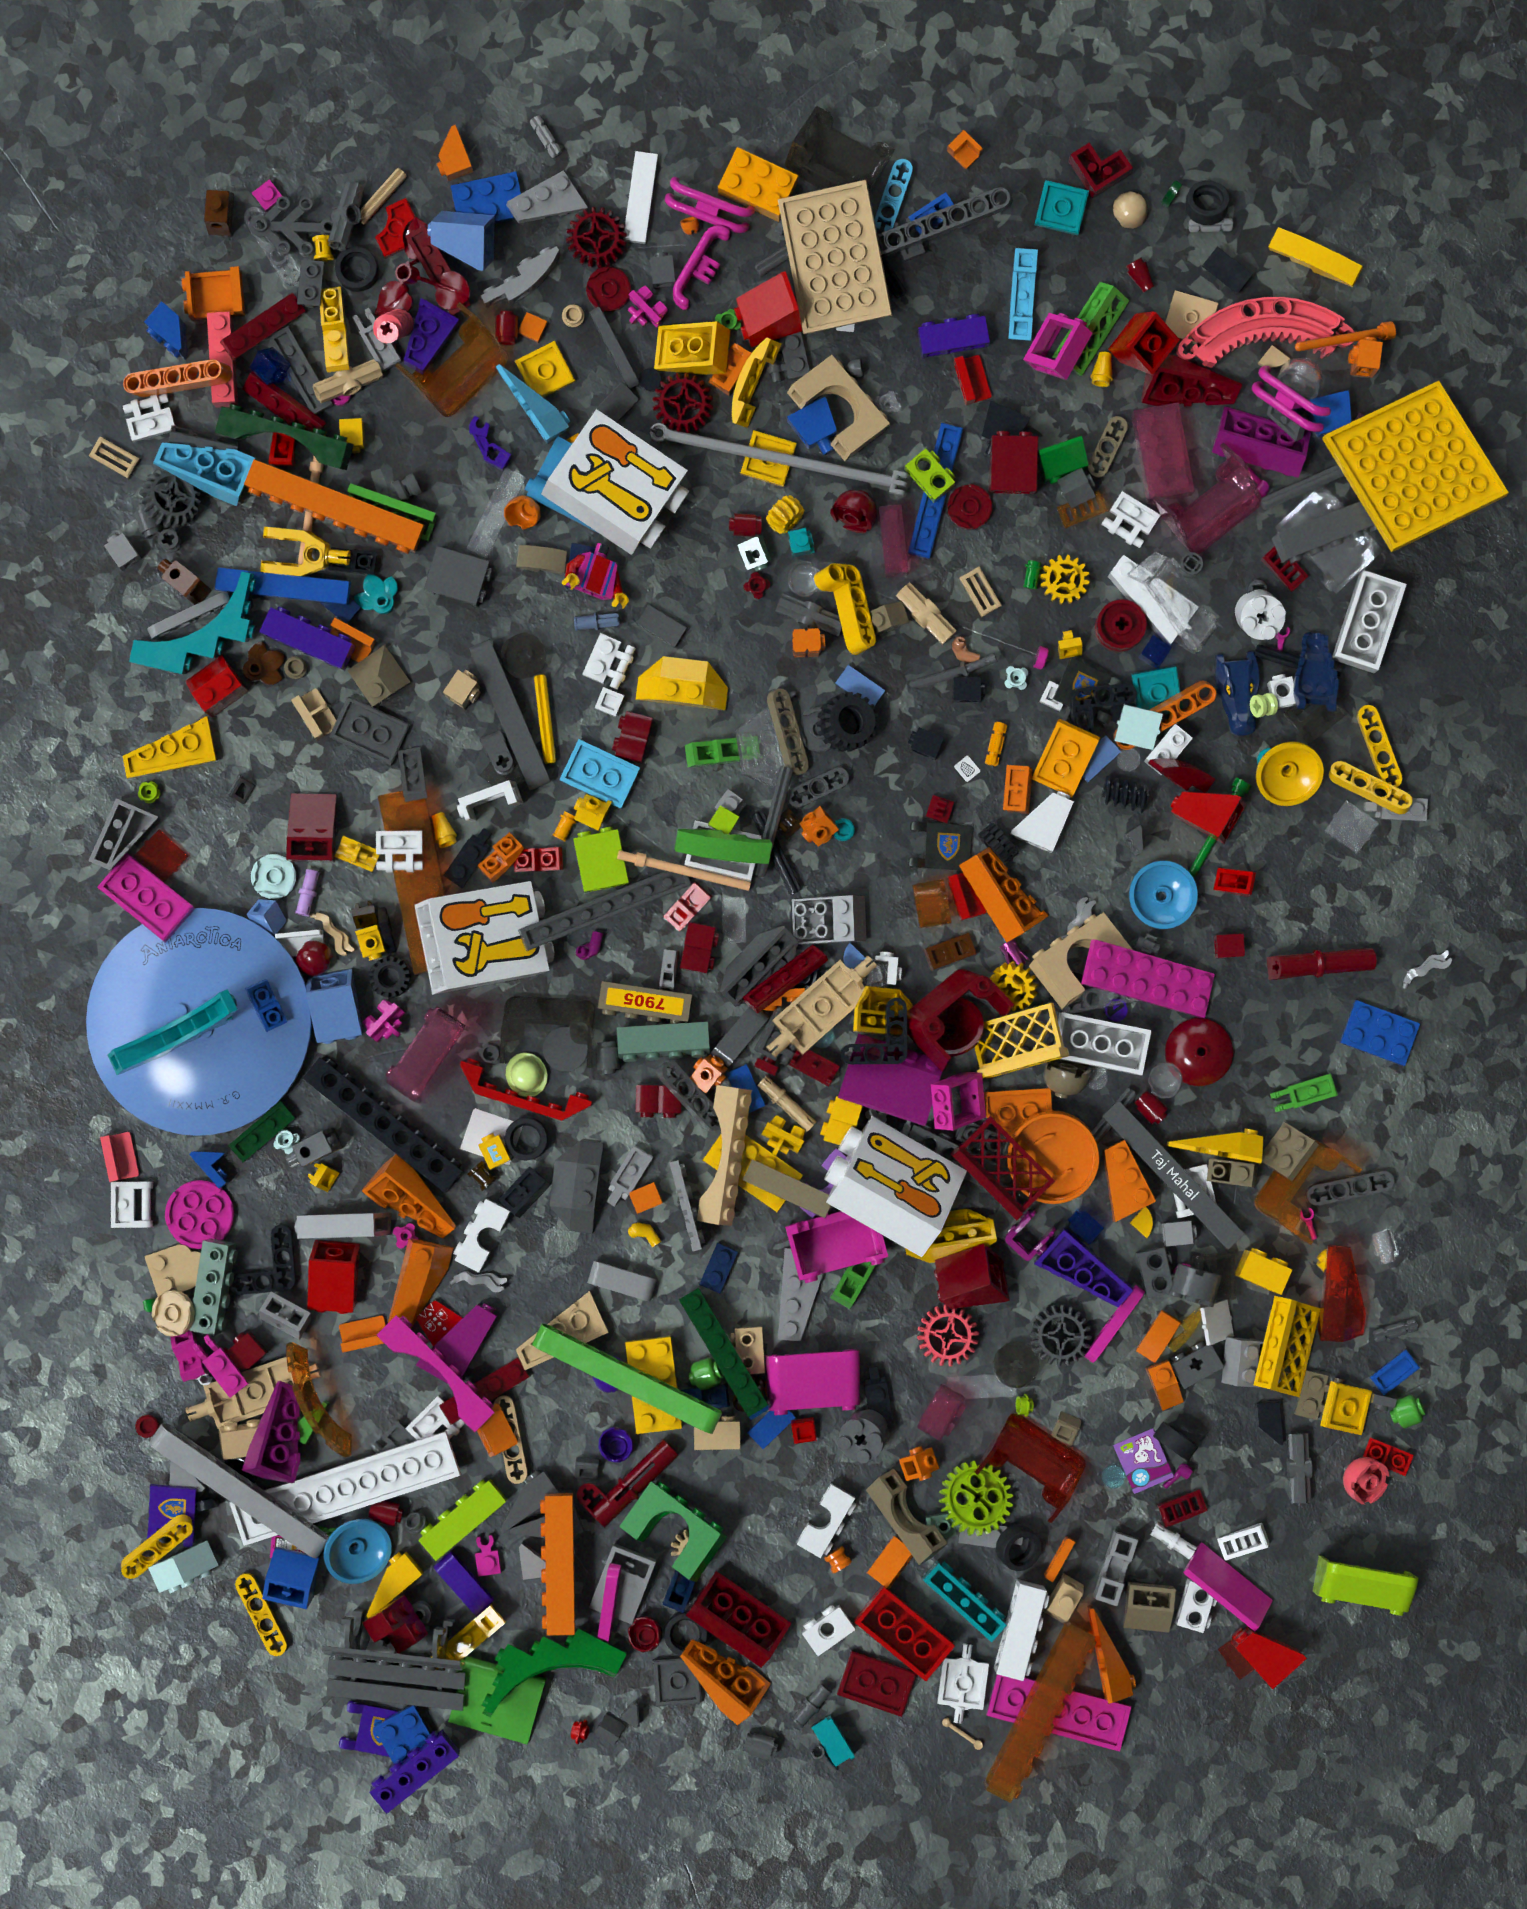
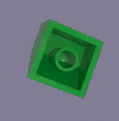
M1082 436L1038 450L1037 464L1044 483L1057 484L1058 479L1080 468L1083 471L1088 468L1089 465Z

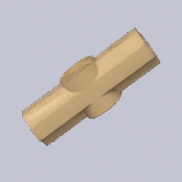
M373 359L353 368L349 366L350 370L337 371L334 376L313 384L317 400L320 403H324L341 395L350 396L358 392L362 386L382 379L383 375L378 362Z
M910 582L898 592L896 597L911 612V616L922 628H926L942 645L956 633L954 627L941 615V611L931 600L926 599Z

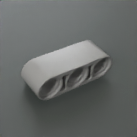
M593 1261L587 1283L650 1302L657 1279Z

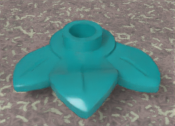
M367 575L363 582L364 592L354 596L355 602L364 610H375L379 614H388L394 607L393 597L398 591L397 582L392 576L382 581L376 575ZM386 600L385 604L379 605L380 601Z

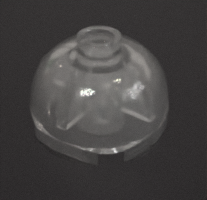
M1293 358L1287 361L1277 376L1278 380L1303 397H1308V400L1317 398L1323 383L1322 371L1309 358Z

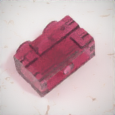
M941 1384L918 1421V1429L940 1441L944 1435L948 1437L954 1427V1424H952L955 1416L960 1418L966 1407L963 1405L965 1397Z

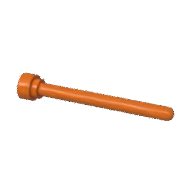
M1392 321L1383 322L1375 329L1298 342L1295 344V350L1305 351L1355 342L1364 337H1378L1384 341L1391 340L1396 336V328Z

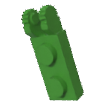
M1331 1073L1288 1086L1287 1089L1270 1094L1271 1099L1289 1094L1291 1100L1290 1103H1283L1274 1107L1275 1112L1292 1107L1295 1109L1338 1095Z

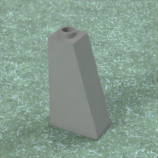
M391 1213L297 1216L295 1232L297 1233V1239L391 1235Z

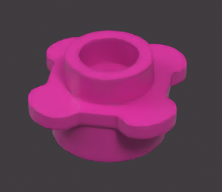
M408 1223L405 1227L400 1228L397 1226L393 1229V1234L397 1238L396 1246L398 1248H404L409 1238L418 1240L415 1236V1226Z

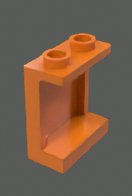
M239 266L230 267V270L203 273L185 271V278H182V289L187 294V300L183 301L185 314H188L191 320L207 319V313L230 312L233 317L245 316L242 271Z

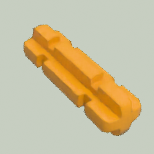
M1002 722L994 723L992 730L994 734H991L988 747L989 755H986L985 764L990 766L998 765L1000 759L998 754H1001L1004 742L1003 733H1006L1007 724Z

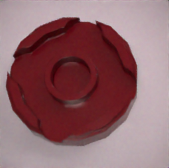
M607 266L593 272L586 286L589 302L594 308L600 307L602 312L620 310L627 304L630 297L628 294L631 292V285L625 273L619 269Z
M974 484L964 485L956 488L950 495L947 503L948 515L957 527L965 530H974L983 526L989 520L992 512V501L989 494L982 487Z

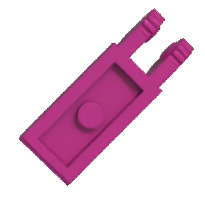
M207 1334L204 1340L214 1353L208 1357L199 1344L196 1343L192 1347L203 1360L202 1363L229 1398H231L248 1385L249 1382L222 1347L219 1348L212 1337Z

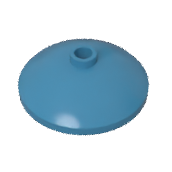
M1156 861L1144 866L1134 876L1130 885L1129 901L1134 914L1144 924L1153 928L1170 929L1179 926L1191 916L1197 904L1198 891L1192 875L1184 867L1174 862ZM1159 892L1165 893L1166 898L1164 900L1158 898Z
M356 1519L344 1523L330 1535L324 1548L326 1568L335 1579L344 1583L359 1584L369 1581L385 1568L390 1559L392 1548L390 1537L380 1524L371 1520Z

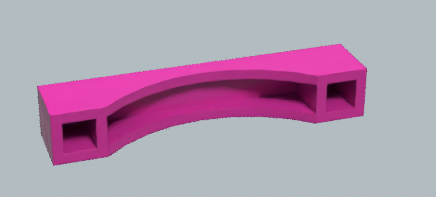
M396 1315L377 1334V1337L392 1352L418 1357L437 1369L446 1379L454 1394L458 1417L475 1433L494 1414L492 1410L494 1405L485 1396L481 1399L476 1395L475 1392L478 1389L470 1381L464 1383L459 1378L461 1375L460 1371L452 1364L448 1367L442 1361L445 1357L436 1348L432 1351L426 1345L429 1341L420 1332L415 1334L410 1329L412 1324L404 1316L399 1318Z

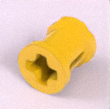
M330 235L312 237V241L315 243L316 254L313 256L314 261L328 262L334 260V255L331 254V247L328 246Z

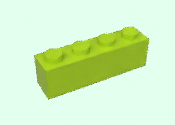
M482 1479L473 1487L474 1493L469 1497L464 1494L455 1502L457 1507L451 1512L449 1509L445 1510L437 1517L440 1521L435 1526L429 1524L421 1531L422 1537L418 1541L435 1561L508 1500L491 1479L487 1482Z

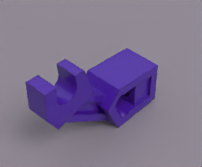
M474 416L469 424V433L473 435L484 457V462L504 472L512 458L511 454L494 443H488L486 438H488L489 423L486 422L483 428H478L476 424L480 419ZM491 449L499 452L495 461L488 457L489 450Z

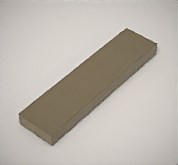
M752 1159L743 1181L826 1219L831 1209V1205L826 1203L828 1194Z

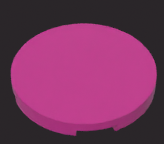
M191 1181L180 1186L170 1196L165 1209V1221L170 1233L179 1243L190 1248L201 1249L203 1240L210 1238L223 1240L228 1235L234 1222V1207L231 1198L223 1188L219 1189L213 1182Z

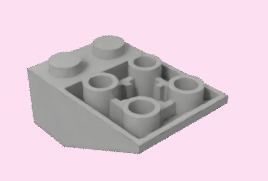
M848 895L792 899L793 936L799 941L798 945L867 942L865 896Z
M1226 1337L1221 1383L1240 1387H1257L1253 1384L1264 1340ZM1295 1343L1290 1346L1291 1353L1297 1350ZM1289 1365L1284 1369L1286 1376L1291 1373ZM1294 1378L1289 1382L1291 1389L1294 1387Z
M614 1543L589 1608L601 1612L609 1564L622 1565L614 1618L632 1624L656 1559Z

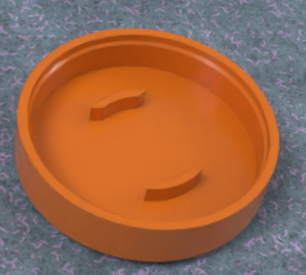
M1044 1111L1024 1120L1011 1137L1055 1180L1036 1201L1047 1204H1060L1071 1201L1083 1194L1095 1179L1099 1166L1097 1142L1091 1130L1079 1118L1061 1111ZM1010 1142L1007 1155H1013V1145ZM1016 1149V1155H1022V1154ZM1007 1158L1008 1169L1013 1171V1158ZM1016 1158V1171H1029V1161L1026 1158ZM1032 1165V1171H1038V1170ZM1016 1174V1186L1029 1187V1174ZM1032 1174V1187H1042L1048 1181L1042 1174ZM1021 1190V1192L1029 1197V1190Z

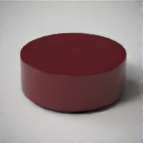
M148 1414L141 1416L135 1424L136 1432L143 1438L152 1437L159 1428L157 1418Z

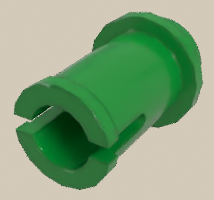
M1028 560V563L1025 564L1027 569L1023 587L1037 590L1039 573L1043 567H1041V562Z

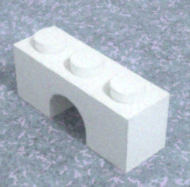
M489 1199L479 1202L474 1212L477 1214L474 1223L470 1221L464 1231V1234L467 1235L464 1243L459 1242L453 1253L457 1255L455 1261L477 1272H481L491 1252L480 1245V1232L487 1227L499 1232L502 1231L511 1213L507 1208Z
M830 1483L820 1501V1505L827 1508L831 1513L829 1523L823 1527H816L808 1522L797 1540V1545L819 1558L823 1554L827 1555L833 1546V1543L830 1542L834 1534L839 1535L845 1525L842 1520L846 1514L850 1516L856 1506V1503L853 1502L855 1496Z

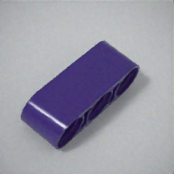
M452 1551L448 1552L433 1566L440 1577L474 1615L478 1616L494 1601L491 1594Z

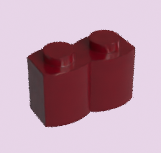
M626 711L625 716L621 715L618 724L621 734L619 738L615 737L612 750L616 751V757L642 763L653 723L652 717Z
M636 1085V1113H640V1117L654 1118V1113H663V1118H676L677 1114H681V1102L665 1085ZM679 1086V1091H680L681 1094H682V1086Z

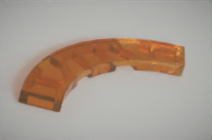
M294 1342L286 1344L288 1373H292L295 1385L292 1386V1389L304 1417L316 1434L319 1433L326 1440L325 1444L345 1458L351 1456L352 1434L342 1429L329 1416L315 1391L309 1370L308 1349Z

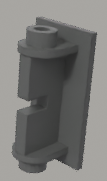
M301 259L298 305H305L306 308L320 306L324 261Z

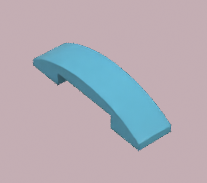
M1015 248L1008 339L1031 341L1038 250Z

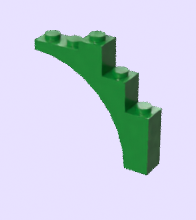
M577 1629L575 1635L568 1636L564 1644L568 1648L544 1636L540 1642L535 1640L530 1650L533 1656L507 1644L505 1649L500 1648L495 1658V1661L498 1662L496 1669L502 1671L503 1674L498 1672L492 1684L496 1687L493 1694L487 1693L481 1705L485 1707L482 1714L491 1718L500 1702L514 1688L527 1679L546 1671L560 1668H582L598 1671L614 1678L627 1654L580 1629Z

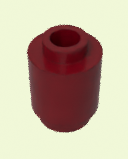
M501 311L500 315L495 317V338L499 345H515V340L518 339V316L514 315L512 311Z
M734 513L733 518H729V531H733V536L755 537V534L761 535V516Z
M1148 1090L1134 1102L1138 1106L1137 1110L1151 1124L1154 1122L1159 1124L1167 1116L1165 1111L1168 1108L1154 1093L1151 1094Z
M384 1500L371 1505L369 1518L374 1519V1522L395 1526L396 1522L401 1523L404 1509H400L401 1504Z

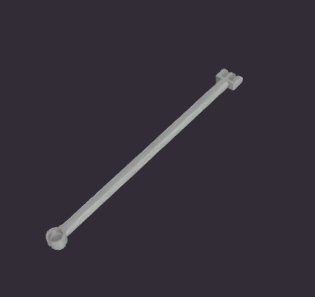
M656 423L651 427L653 432L657 430L663 431L662 437H656L655 433L650 432V436L655 442L669 440L890 487L889 494L905 495V491L897 489V486H907V482L899 480V477L908 479L909 474L906 472L894 470L893 476L671 430L667 429L662 423Z

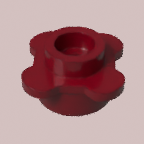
M754 572L751 574L749 581L744 583L743 589L746 592L752 593L755 599H761L763 597L762 593L770 587L769 580H764L758 572Z

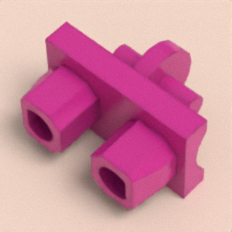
M643 286L636 292L632 290L628 294L630 296L629 300L639 310L637 311L633 306L628 309L633 315L629 322L635 324L638 321L642 326H645L648 322L643 317L645 315L658 328L662 324L661 319L668 312L667 307L661 301L652 308L646 304L654 296L647 286Z
M384 999L377 1007L383 1013L380 1018L376 1020L370 1015L362 1022L367 1030L365 1033L377 1043L383 1037L388 1039L392 1034L396 1037L401 1035L397 1029L402 1024L400 1018L405 1014L395 1003L392 1004Z

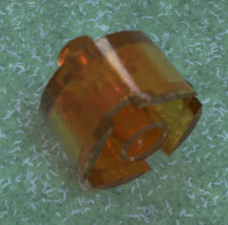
M944 879L912 885L920 928L951 924L950 911H945V909L949 908L948 898L946 894L942 895V892H946Z

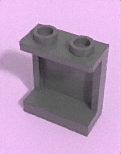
M437 546L424 590L433 595L439 594L478 607L479 602H484L486 590L483 588L485 582L490 581L493 569L490 568L491 564L489 561Z

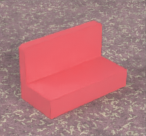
M125 1132L100 1137L109 1182L139 1176L131 1133Z

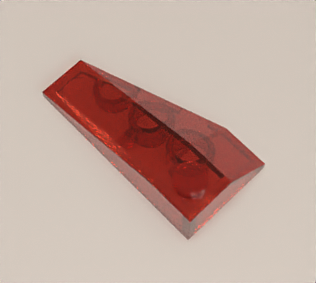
M1327 1245L1317 1330L1321 1341L1345 1342L1364 1335L1366 1312L1351 1247Z

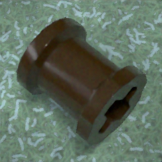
M482 1161L467 1174L469 1177H473L481 1186V1191H484L497 1179L495 1175L492 1176L484 1167Z

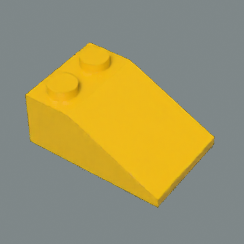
M717 321L658 326L654 369L657 371L704 375L726 373L730 329Z

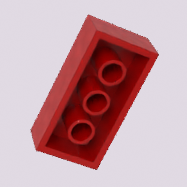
M883 1585L854 1619L855 1624L924 1681L930 1678L955 1647L952 1640Z

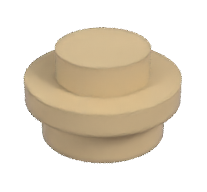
M569 305L564 308L562 320L567 326L572 328L578 327L584 321V311L578 305Z

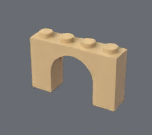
M833 355L793 383L787 392L800 409L824 394H836L849 402L854 412V422L838 434L830 444L844 461L881 435L890 424L886 415L877 409L871 397L860 389L856 379L850 377L844 370L843 364L835 359Z
M1104 912L1097 917L1095 914L1091 915L1084 921V926L1081 928L1078 925L1067 933L1068 936L1063 940L1061 937L1057 938L1050 944L1051 948L1046 951L1041 949L1032 956L1034 960L1029 967L1061 1009L1077 1000L1085 991L1068 966V950L1075 947L1089 948L1092 939L1133 950Z

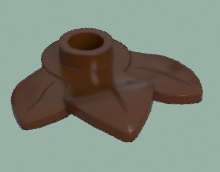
M264 642L254 644L248 651V661L243 666L245 678L253 682L260 680L266 685L277 684L282 680L277 670L283 664L285 655L279 651H267ZM255 666L259 671L253 673L250 668Z

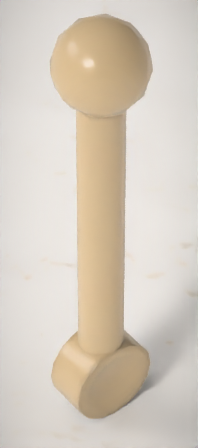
M949 1718L943 1719V1726L950 1727L974 1744L975 1749H982L983 1743L980 1740L973 1739L953 1725Z

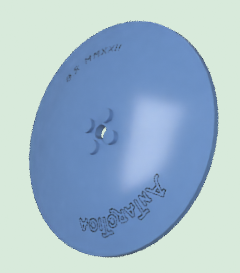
M195 908L166 943L143 924L127 934L112 949L102 963L90 991L86 1016L87 1039L91 1057L101 1080L113 1097L127 1111L153 1127L172 1133L193 1136L214 1135L241 1128L273 1108L291 1088L302 1069L309 1048L312 1027L304 978L285 947L270 932L249 919L231 912L207 908ZM264 979L268 980L287 1020V1023L268 1032L265 1031L245 988ZM226 989L235 997L238 1010L231 1015L232 1019L227 1024L203 1033L196 1040L172 1049L163 1057L116 1075L107 1056L113 1049L169 1024L203 1005L219 992Z

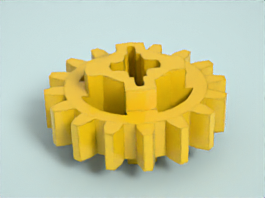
M1058 555L1057 562L1050 559V567L1044 565L1043 570L1047 573L1040 575V578L1045 580L1040 586L1047 588L1044 595L1051 594L1052 602L1058 598L1061 605L1065 599L1071 604L1073 597L1076 600L1081 598L1079 592L1085 594L1087 591L1083 586L1089 585V581L1084 579L1089 575V572L1082 571L1085 564L1078 565V558L1071 561L1070 555H1067L1065 560H1062L1061 555ZM1061 565L1071 566L1072 569H1063ZM1053 571L1055 581L1050 584V574ZM1061 575L1063 577L1071 575L1068 584L1063 582L1057 585L1062 578ZM1079 575L1080 582L1078 588H1076L1074 579ZM1065 590L1068 594H1061L1057 591Z
M1014 961L1009 964L1005 962L1000 967H997L990 979L1014 1004L1012 1010L1016 1011L1018 1008L1023 1010L1034 1001L1033 998L1038 994L1035 989L1039 985L1033 983L1036 975H1029L1030 968L1024 970L1023 963L1016 966ZM1004 974H1007V976L1005 977V979H1004V980H1001L1002 976H1003ZM1026 992L1025 997L1020 999V996Z

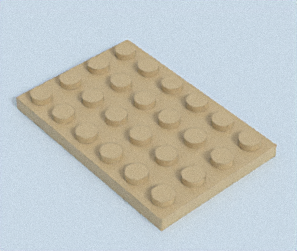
M867 180L778 199L803 334L893 316Z

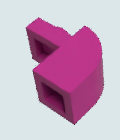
M188 1330L185 1334L174 1337L170 1336L172 1350L179 1362L180 1376L183 1382L197 1379L204 1375L205 1365L202 1363L203 1360L192 1347L196 1343L199 1344L194 1331Z

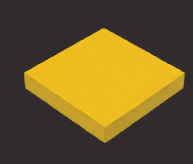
M555 341L515 360L526 385L543 398L575 382Z
M753 430L749 446L789 455H794L797 445L795 442ZM745 457L740 474L784 487L790 466Z
M1330 1381L1320 1426L1362 1435L1372 1391Z

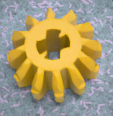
M791 495L784 496L768 511L766 520L774 531H777L779 534L787 533L802 519L805 510L796 498Z

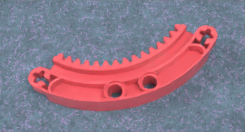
M1262 297L1232 304L1207 317L1178 344L1176 353L1178 357L1187 361L1192 360L1196 356L1203 362L1202 365L1212 368L1223 356L1225 357L1229 352H1233L1237 347L1241 348L1244 344L1249 345L1252 341L1257 343L1262 339L1263 342H1266L1271 338V341L1274 342L1279 337L1280 342L1288 338V342L1291 344L1295 340L1298 343L1340 335L1337 331L1343 334L1345 332L1353 333L1354 330L1343 322L1345 319L1342 316L1315 303L1287 297ZM1275 305H1281L1284 308V314H1278L1275 311ZM1244 307H1248L1252 310V317H1248L1244 314ZM1339 325L1340 328L1334 333L1333 330ZM1192 340L1196 342L1190 350L1192 354L1187 353L1185 355L1182 345L1187 347ZM1353 342L1313 349V353L1321 351L1320 358L1322 359L1326 356L1328 357L1337 346L1346 348Z

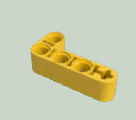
M833 563L817 572L814 576L816 586L822 591L834 592L848 651L853 655H859L873 647L876 643V637L859 570L853 565Z

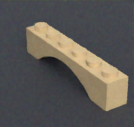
M716 1086L713 1108L721 1128L722 1153L715 1178L708 1190L700 1198L697 1221L732 1226L735 1216L734 1208L738 1194V1181L741 1172L742 1154L745 1148L744 1140L748 1126L752 1090L730 1086Z

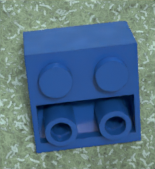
M161 301L144 321L148 327L146 331L159 344L163 341L167 351L174 357L178 358L181 356L186 360L188 358L186 325L179 315Z
M275 1547L265 1578L262 1599L307 1609L314 1598L320 1557L312 1558L306 1553Z

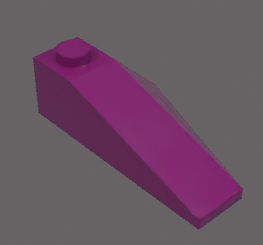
M277 1381L248 1448L242 1471L265 1479L295 1483L300 1465V1453H298L300 1432H298L297 1418L300 1416L299 1388L282 1381Z

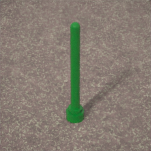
M1235 778L1231 785L1233 787L1231 790L1233 792L1232 795L1244 797L1252 786L1239 778ZM1207 837L1188 871L1192 877L1197 876L1216 842L1214 838Z

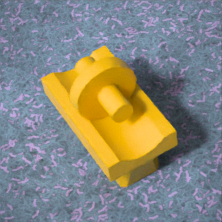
M343 836L334 857L373 872L380 855L376 854L375 848Z
M777 1115L770 1123L767 1122L761 1135L769 1139L767 1145L775 1148L772 1155L776 1156L778 1151L787 1155L789 1149L798 1154L804 1142L802 1139L805 1130L798 1126H794L790 1133L782 1130L786 1121Z

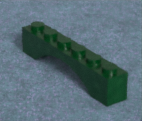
M230 404L229 408L221 406L215 433L240 440L262 433H283L305 445L319 463L342 470H347L354 444L348 443L347 437L334 434V438L326 436L327 431L316 428L313 429V432L305 430L306 425L293 422L292 426L284 424L285 419L272 416L271 420L263 418L264 413L251 410L250 414L242 412L244 407Z
M697 1288L679 1299L747 1416L753 1420L771 1409L701 1290Z

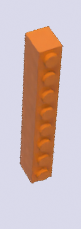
M255 459L244 483L245 487L249 489L248 493L258 497H261V494L269 496V501L275 504L282 505L283 502L291 505L290 509L303 514L305 510L312 513L311 517L323 522L326 518L333 521L332 525L343 530L349 527L354 529V534L364 538L367 535L375 537V542L384 546H388V543L397 546L396 550L405 554H409L410 551L416 552L425 529L423 524Z

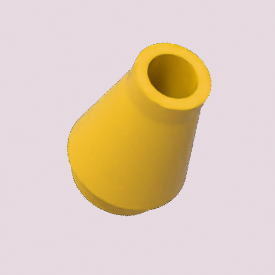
M1099 352L1090 376L1093 385L1108 387L1113 380L1111 353Z
M444 812L433 815L431 818L434 827L435 843L439 844L440 848L455 844L457 842V834L445 817Z

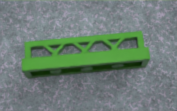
M1099 282L1077 317L1087 323L1086 327L1094 335L1092 346L1088 347L1087 342L1081 353L1082 362L1079 366L1075 365L1073 368L1077 375H1083L1129 302L1112 285ZM1116 296L1120 302L1115 309H1112V301ZM1106 316V324L1103 328H1100V320ZM1069 329L1068 333L1066 334V336L1064 337V339L1062 340V342H1061V344L1059 345V347L1057 348L1056 352H1055L1054 355L1052 356V358H1053L1054 360H1055L1056 357L1058 356V354H1059L1061 348L1063 347V345H1064V343H1065L1067 337L1069 336V334H1070V332H1071L1070 329Z
M350 483L347 491L348 496L361 499L363 502L373 503V506L384 507L386 511L388 509L395 511L393 512L394 514H404L407 519H410L409 516L416 518L413 520L415 522L422 520L429 523L426 534H422L421 537L422 540L429 542L438 517L435 512Z

